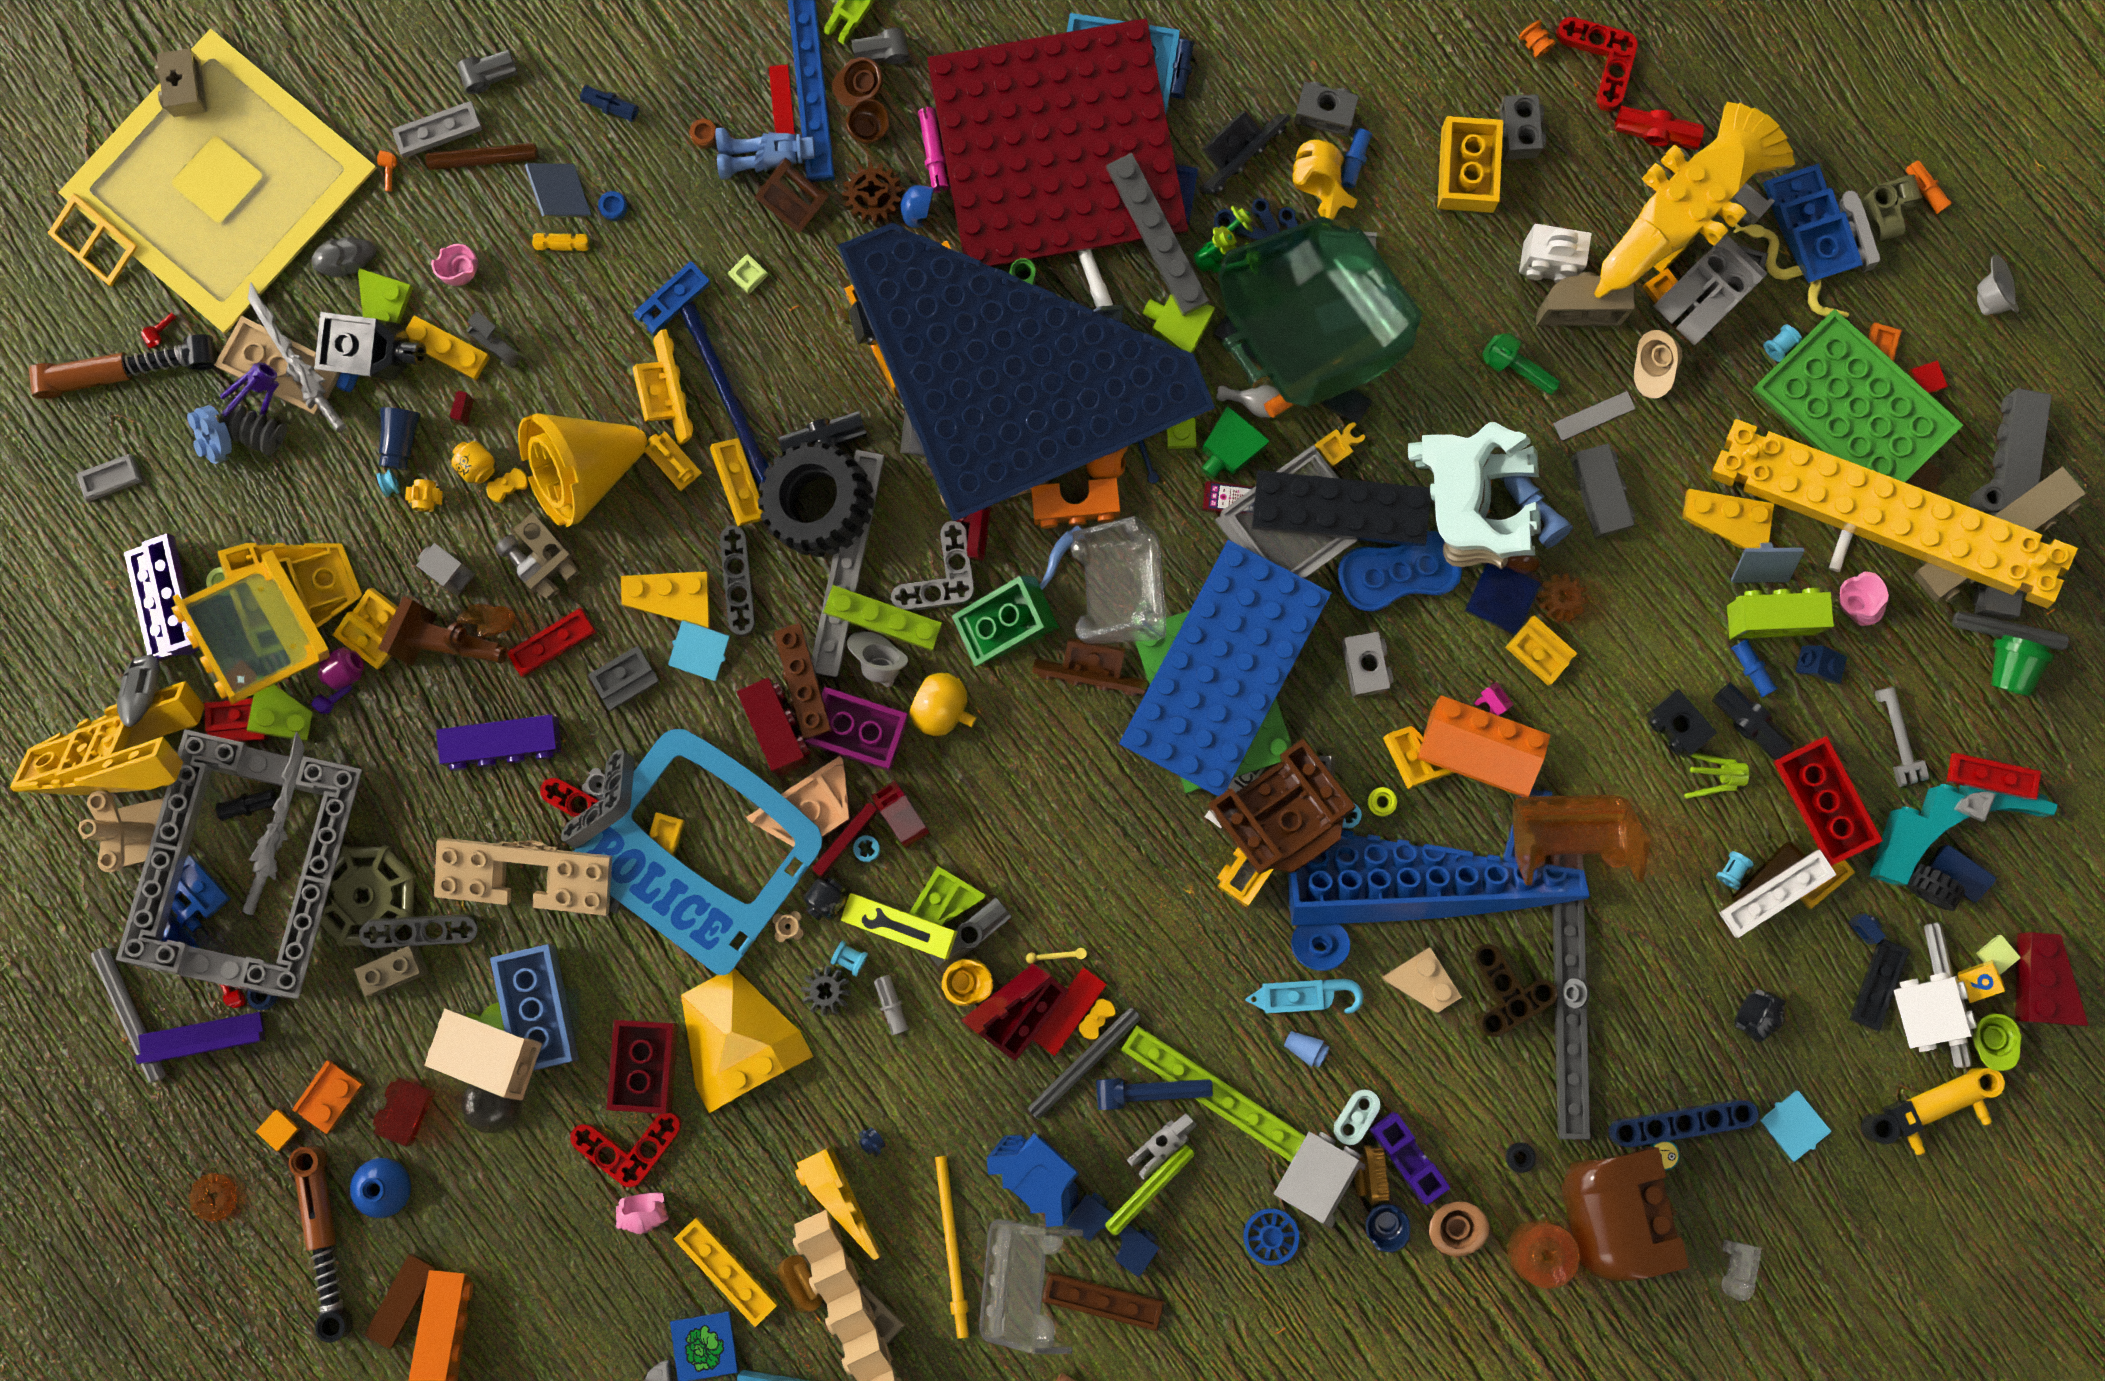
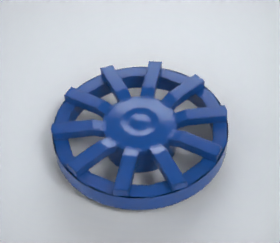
M1275 1208L1262 1209L1254 1213L1247 1221L1243 1232L1244 1245L1251 1257L1259 1263L1270 1266L1279 1265L1288 1261L1296 1252L1299 1244V1230L1295 1221L1284 1211ZM1273 1213L1271 1224L1267 1223L1264 1214ZM1277 1214L1285 1218L1279 1226H1276ZM1258 1217H1260L1263 1223V1228L1253 1224ZM1290 1223L1293 1231L1283 1233L1282 1229ZM1250 1227L1260 1232L1259 1235L1248 1236ZM1294 1236L1293 1246L1284 1242V1237ZM1260 1240L1261 1243L1252 1250L1249 1241ZM1281 1245L1290 1250L1283 1257L1278 1248ZM1263 1247L1266 1248L1264 1259L1256 1255ZM1271 1249L1275 1250L1278 1259L1269 1260Z

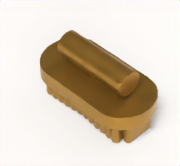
M1369 1145L1363 1146V1157L1359 1158V1161L1366 1166L1364 1170L1358 1169L1354 1179L1356 1196L1368 1195L1370 1204L1375 1205L1379 1204V1201L1390 1200V1191L1388 1190L1389 1183L1386 1171V1157L1384 1156L1385 1152H1383L1384 1148H1372Z
M792 1255L784 1259L777 1266L778 1271H776V1274L780 1281H782L781 1283L784 1288H786L795 1311L803 1313L819 1308L823 1298L820 1294L816 1295L810 1286L809 1278L812 1277V1272L804 1258L799 1255Z

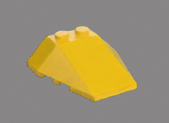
M244 543L218 551L225 579L263 562L261 554L273 550L316 628L322 626L362 597L342 543H304V545H285V543L256 545V543ZM242 584L229 590L247 640L258 659L285 651L249 586Z

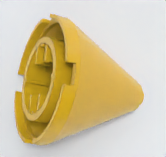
M541 413L523 418L518 429L522 461L529 459L533 472L532 476L527 477L530 486L541 507L552 521L559 526L566 524V527L575 525L583 520L645 452V446L648 444L645 433L635 426Z

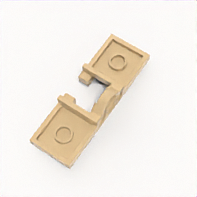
M439 838L437 840L434 897L507 905L511 902V888L505 887L507 862L548 866L547 891H536L533 893V908L604 916L609 913L612 856L563 851L558 850V847L548 846L543 842L531 840L517 842L501 841L498 844Z

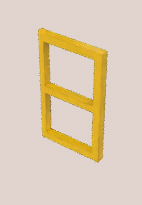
M73 193L48 231V234L110 287L114 285L138 248V245L75 193ZM76 204L81 206L99 222L80 252L57 234ZM105 228L128 246L109 277L86 258Z

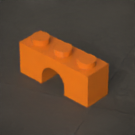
M1117 478L1088 480V496L1079 504H1070L1062 498L1060 483L1037 485L1031 488L1034 525H1040L1043 529L1055 528L1058 526L1057 523L1069 522L1070 526H1079L1086 524V520L1097 519L1098 523H1109L1115 521V517L1120 516Z

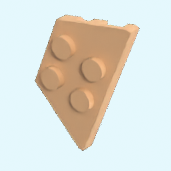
M841 756L781 794L819 828L822 838L850 820L844 760ZM761 808L746 817L748 821L789 845L795 846L794 838Z

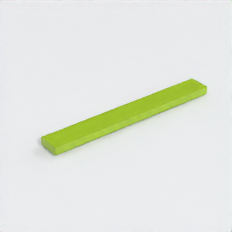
M1138 1025L1135 1026L1121 1048L1123 1052L1167 1081L1210 1079L1213 1085V1095L1211 1097L1194 1099L1292 1162L1306 1137L1305 1135Z

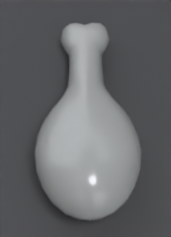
M1259 385L1245 391L1231 390L1226 386H1219L1216 398L1219 401L1233 400L1240 402L1252 414L1262 418H1270L1264 408V403L1282 391L1269 385Z

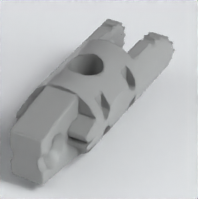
M1187 1113L1176 1122L1170 1120L1149 1141L1130 1156L1127 1162L1131 1166H1135L1152 1153L1154 1158L1139 1173L1143 1180H1145L1189 1140L1187 1135L1196 1127V1123ZM1163 1142H1167L1164 1147H1161Z

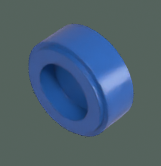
M608 191L598 201L600 213L609 221H618L627 213V202L619 192Z

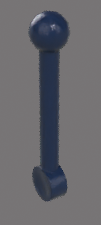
M1142 439L1138 441L1149 473L1147 480L1149 483L1155 484L1159 479V475L1153 470Z

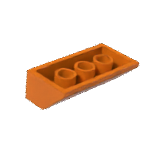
M1440 695L1430 712L1417 759L1528 798L1544 761L1551 735Z

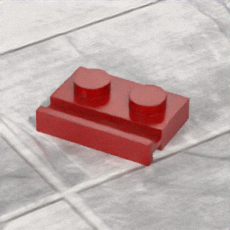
M253 698L243 699L231 705L230 701L204 703L205 730L208 735L239 742L268 740L267 735L247 731Z

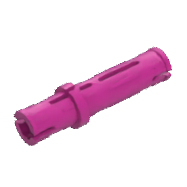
M926 107L927 113L924 112L923 108L918 111L927 158L924 161L925 168L929 170L931 187L934 188L933 192L941 193L940 187L943 188L944 192L949 189L945 171L947 165L942 154L935 114L936 110L933 107Z

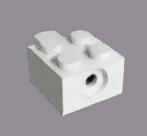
M1534 224L1523 242L1519 274L1526 275L1531 280L1552 279L1555 283L1566 277L1578 276L1587 266L1592 233Z

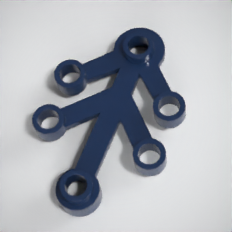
M1264 198L1255 199L1251 210L1256 217L1260 218L1265 230L1252 226L1254 231L1251 233L1241 223L1232 231L1260 241L1261 243L1253 246L1254 249H1258L1260 255L1276 248L1288 251L1275 259L1266 258L1261 262L1260 273L1264 277H1272L1277 269L1295 261L1303 265L1310 264L1318 256V244L1311 237L1303 235L1295 219V211L1290 207H1284L1278 215L1279 223L1287 226L1292 238L1289 239L1281 235L1269 211V203ZM1262 204L1265 206V210L1258 211L1255 206ZM1228 209L1218 211L1214 217V228H1220L1219 223L1222 220L1228 221L1229 224L1233 223L1236 220L1234 213ZM1289 213L1292 219L1284 220L1282 214ZM1305 247L1309 250V254L1302 255L1299 249ZM1245 249L1237 250L1233 260L1237 259L1238 255L1245 256ZM1248 263L1240 264L1236 267L1245 268L1248 266ZM1271 264L1274 269L1268 272L1263 266Z

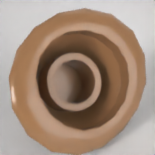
M1451 1202L1443 1205L1434 1213L1429 1225V1236L1433 1245L1440 1252L1450 1256H1465L1476 1252L1484 1245L1489 1237L1490 1225L1486 1215L1477 1206L1468 1202Z

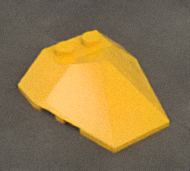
M736 968L727 975H717L681 995L695 1088L708 1113L721 1108L737 1097L814 1057L801 1031Z

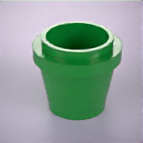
M2003 635L2002 639H1995L1993 644L1995 656L1990 686L2031 697L2048 664L2053 663L2055 655L2049 653L2051 648L2048 646Z

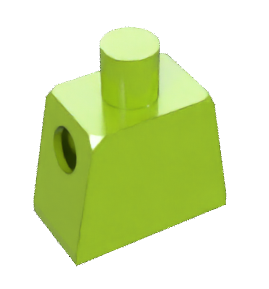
M1170 295L1165 306L1150 299L1145 306L1143 315L1156 321L1152 330L1154 337L1193 354L1213 317L1215 307L1205 305L1182 316L1174 298Z

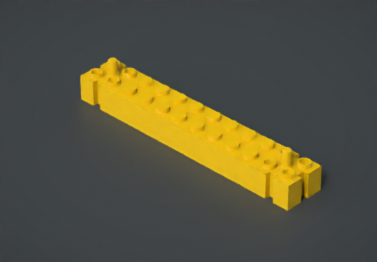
M1735 419L1724 446L1729 452L1721 450L1710 479L1731 487L1735 481L1745 484L1743 491L2008 594L2014 595L2017 590L2026 592V601L2048 609L2055 602L2064 580L2057 578V576L2062 577L2069 570L2078 550L2077 547L2056 539L2050 545L2040 542L2042 538L2040 533L1768 431L1766 437L1756 434L1757 426Z

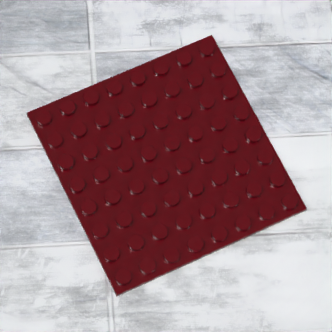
M1147 18L927 57L963 254L973 257L988 266L995 267L1012 264L1020 258L1035 260L1143 240L1106 169L1108 164L1130 153L1133 154L1173 233L1188 232Z

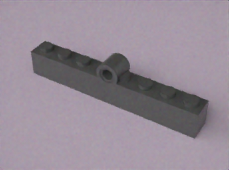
M2017 388L2004 397L2001 404V412L2004 413L2003 422L1997 431V439L2000 440L1999 449L1993 458V467L1996 468L1995 476L1991 483L1972 493L1969 499L1971 508L1994 516L2039 484L2051 394ZM1979 582L1978 588L1973 595L1974 614L2007 621L2019 617L2023 591L2017 590L2014 595Z

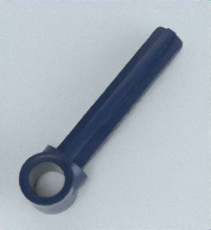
M1122 1078L1096 1080L1098 1110L1122 1109L1126 1107V1102L1211 1097L1213 1095V1085L1210 1079L1125 1084Z

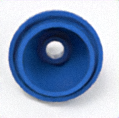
M375 1158L367 1161L355 1172L350 1184V1195L355 1207L361 1213L373 1218H386L398 1213L406 1205L411 1193V1180L408 1172L399 1162L390 1158ZM374 1183L380 1187L378 1195H374L371 1192V1186Z

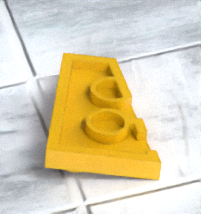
M1688 489L1686 491L1682 519L1713 535L1716 534L1730 541V544L1739 549L1760 548V543L1769 542L1774 503Z
M707 571L621 576V603L623 606L672 618L680 622L685 620L710 629L709 576Z

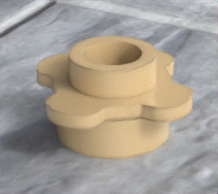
M792 911L791 914L782 915L777 913L774 915L773 923L776 929L774 936L777 941L784 942L790 938L799 940L803 937L804 932L800 929L802 917L799 912ZM786 924H790L791 928L786 929Z

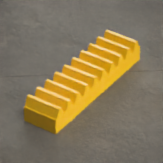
M696 1217L674 1238L678 1245L754 1327L778 1305L776 1299L769 1295V1292L761 1286L758 1280L754 1279L752 1273L745 1269L744 1265L736 1259L734 1254L730 1253L727 1246L722 1244L720 1239L712 1233V1230L705 1226L702 1219Z

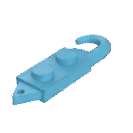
M1330 979L1262 984V988L1247 997L1245 1001L1263 1009L1264 1013L1324 1010L1332 1004L1334 991L1349 990L1354 994L1355 1002L1351 1007L1346 1008L1344 1012L1350 1014L1356 1012L1361 1007L1364 995L1359 984L1353 980ZM1253 996L1256 997L1255 1002L1251 1001V998Z

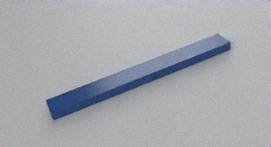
M788 0L802 137L813 136L815 158L804 159L806 178L810 182L835 180L816 0Z

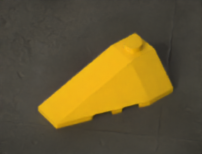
M830 1146L797 1163L799 1169L795 1170L801 1186L807 1185L815 1198L873 1260L880 1258L881 1252L833 1147Z

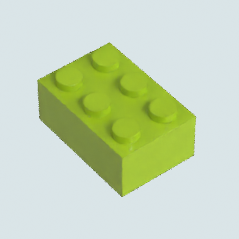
M1820 588L1803 589L1802 593L1791 594V589L1774 590L1773 594L1762 595L1761 590L1746 591L1744 596L1736 597L1735 601L1727 605L1729 639L1816 636L1834 627L1831 592H1820Z

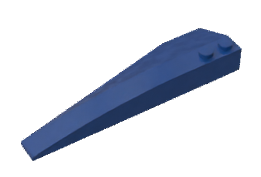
M1342 830L1339 842L1294 873L1287 872L1292 925L1445 918L1518 910L1589 898L1584 870L1545 864L1544 867L1531 865L1530 861L1519 859L1517 864L1500 860V856L1489 854L1487 857L1476 856L1471 851L1424 844L1423 847L1409 844V841L1400 839L1397 842L1380 840V836L1368 834V837L1353 835L1354 832Z

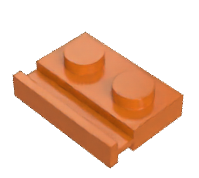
M326 1060L292 1110L302 1115L304 1119L324 1133L330 1134L364 1086V1083L343 1068L335 1065L333 1061Z

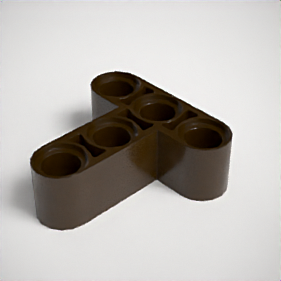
M1483 944L1476 946L1470 954L1471 964L1496 1003L1483 1011L1476 1020L1477 1029L1482 1035L1487 1037L1501 1036L1551 1006L1556 1001L1558 990L1548 980H1536L1522 988L1496 946ZM1483 949L1488 950L1492 955V961L1488 966L1483 965L1479 960V954ZM1500 974L1505 976L1508 981L1507 988L1504 991H1499L1495 986V979ZM1539 985L1545 986L1548 991L1547 999L1543 1002L1539 1001L1535 995ZM1515 1000L1520 1001L1523 1005V1012L1518 1017L1514 1016L1510 1010V1006ZM1491 1015L1495 1016L1498 1020V1028L1494 1032H1490L1485 1025L1486 1019Z

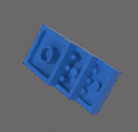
M1819 164L1766 180L1763 183L1768 199L1772 198L1775 200L1771 205L1773 213L1791 253L1808 283L1863 265L1845 211L1840 213L1832 187L1827 189Z

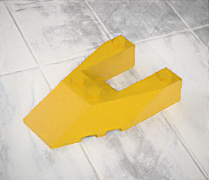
M184 681L155 691L154 700L141 720L132 727H127L121 722L117 711V704L105 709L104 713L106 715L92 722L89 718L79 722L76 726L78 729L64 736L60 732L28 749L10 788L13 792L90 795L95 791L118 793L151 790L160 786H169L177 780L183 761L166 739L161 736L195 727L200 722L204 711V704L189 684Z

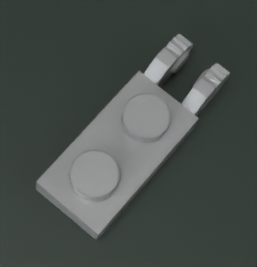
M1848 190L1839 200L1838 207L1840 213L1844 211L1846 213L1863 263L1861 266L1863 272L1871 271L1880 261L1879 253L1861 199L1858 198V193Z

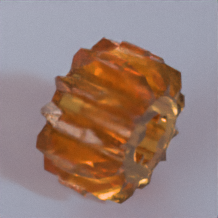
M1565 573L1562 578L1554 574L1551 577V582H1543L1542 586L1546 591H1540L1538 597L1546 601L1542 602L1539 607L1540 609L1546 607L1550 609L1546 614L1548 618L1556 613L1557 622H1562L1565 617L1569 621H1573L1575 613L1581 615L1584 612L1581 605L1588 603V598L1581 596V594L1587 591V587L1578 588L1576 586L1580 582V578L1576 577L1570 582L1569 573ZM1562 593L1568 596L1564 603L1558 599Z

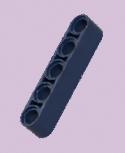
M1734 1099L1617 1119L1610 1124L1608 1135L1610 1140L1616 1145L1636 1147L1747 1128L1756 1123L1758 1110L1752 1102ZM1742 1105L1746 1110V1116L1742 1121H1739L1736 1118L1735 1112ZM1713 1110L1717 1115V1122L1710 1126L1706 1121V1116ZM1682 1115H1685L1688 1119V1127L1684 1131H1680L1677 1126L1678 1118ZM1653 1120H1656L1659 1124V1132L1655 1136H1651L1648 1132V1125ZM1624 1125H1627L1631 1131V1135L1626 1141H1622L1619 1137V1130Z

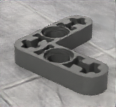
M623 749L616 750L606 763L603 798L570 820L563 828L561 840L572 848L580 847L620 820L628 812L632 798L635 761Z

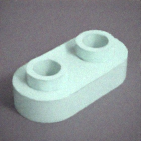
M1362 1089L1353 1093L1334 1124V1135L1338 1141L1346 1145H1354L1361 1141L1380 1110V1101L1374 1092ZM1361 1099H1367L1369 1102L1366 1110H1361L1359 1107ZM1346 1124L1353 1126V1132L1350 1135H1345L1343 1132V1127Z

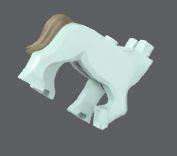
M1490 422L1470 438L1456 435H1422V442L1408 443L1409 461L1415 462L1418 469L1429 468L1434 473V484L1430 486L1432 501H1435L1438 531L1445 541L1443 554L1446 561L1452 566L1468 567L1480 563H1491L1502 569L1506 566L1508 557L1535 555V546H1532L1531 536L1541 534L1540 507L1536 502L1525 505L1519 513L1507 519L1494 520L1486 518L1491 502L1490 479L1510 476L1539 477L1538 451L1534 446L1523 449L1531 443L1530 438L1526 434L1514 432L1496 422ZM1495 447H1500L1507 454L1490 453Z

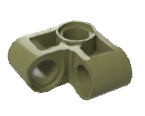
M1914 174L1879 184L1863 198L1862 205L1875 242L1905 235V223L1901 211L1923 203ZM1876 195L1883 199L1884 205L1876 200Z

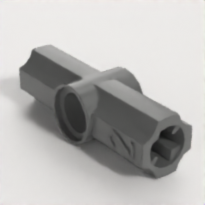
M996 897L955 930L958 932L948 960L929 954V956L945 973L951 964L962 959L971 950L979 946L982 941L1011 919L1012 916ZM969 926L974 927L978 932L977 940L971 944L966 943L962 937L963 930Z

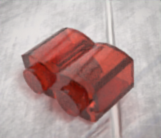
M398 1077L396 1081H391L385 1092V1098H388L384 1109L378 1110L373 1120V1126H376L374 1134L406 1147L412 1146L436 1090L404 1077Z

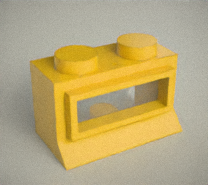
M1237 847L1233 853L1237 859L1232 866L1226 864L1217 876V879L1221 882L1217 887L1247 907L1273 869L1259 875L1246 856Z

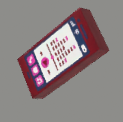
M1206 481L1202 511L1221 513L1223 509L1254 487ZM1254 503L1237 515L1253 517Z

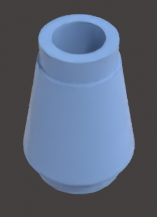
M1294 1031L1290 1032L1284 1044V1047L1288 1048L1309 1066L1315 1065L1319 1068L1330 1049V1046L1324 1044V1040Z

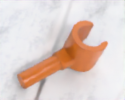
M380 150L377 156L378 166L385 167V192H392L393 169L398 164V160L392 153Z

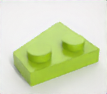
M359 268L358 278L363 317L400 324L413 287L410 284Z
M937 866L909 914L942 926L982 901L986 895Z

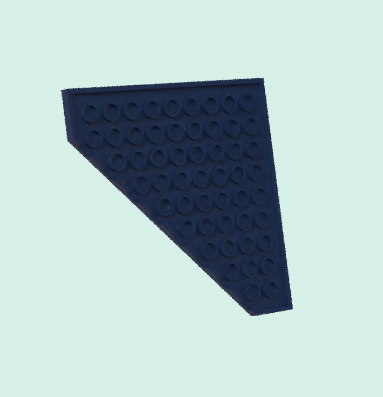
M893 222L837 245V249L952 521L959 520L1215 408L1194 354L1171 346L1167 342L1149 334L1132 329L1130 326L1110 317L1107 318L1094 312V310L1078 303L1068 301L1037 285L1020 280L1018 277L998 268L995 269L973 257L949 249L925 236L917 235Z

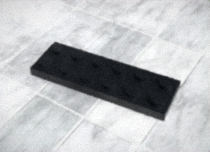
M1258 470L1252 529L1425 547L1431 495L1430 488Z

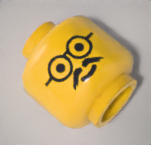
M464 441L454 448L451 465L467 483L477 482L481 484L492 476L495 471V459L480 442L472 441L467 443Z

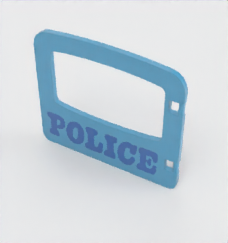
M673 729L665 732L656 741L634 770L631 805L625 816L580 847L575 848L573 852L612 856L610 895L715 974L727 975L733 971L745 952L797 885L800 878L817 858L822 848L823 838L819 828L809 818L750 770L691 732L684 729ZM678 756H683L700 765L739 791L780 824L795 840V846L757 898L750 904H745L728 895L685 866L653 840L633 820V813L673 759ZM796 857L803 864L792 877L785 870ZM741 931L748 937L739 950H736L730 944Z

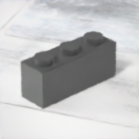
M1609 444L1576 452L1570 458L1594 539L1628 531L1634 526L1635 512L1632 505H1628L1626 500L1627 487L1624 479L1619 477L1617 471L1619 463L1616 452L1614 450L1611 451Z

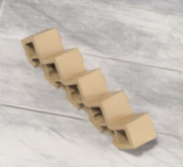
M827 1209L794 1224L796 1237L793 1238L795 1249L799 1255L804 1254L811 1265L812 1277L809 1278V1283L813 1292L816 1295L820 1294L827 1304L829 1317L825 1318L826 1325L832 1335L837 1334L843 1344L845 1357L842 1358V1364L846 1373L849 1376L853 1374L857 1381H902L900 1377L897 1378L891 1365L893 1358L884 1337H881L874 1323L876 1320L868 1298L864 1297L858 1285L860 1279L851 1257L848 1258L841 1244L844 1241L841 1232Z

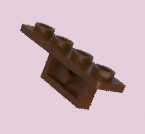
M796 623L775 631L774 636L784 668L782 671L783 677L789 686L791 693L790 703L797 715L803 738L808 740L830 732V721L803 626L800 623Z
M1070 637L1068 638L1063 664L1035 659L1032 673L1038 674L1043 679L1053 680L1060 678L1073 685L1086 683L1095 685V688L1104 691L1117 689L1130 696L1145 695L1148 686L1147 680L1120 675L1125 648Z

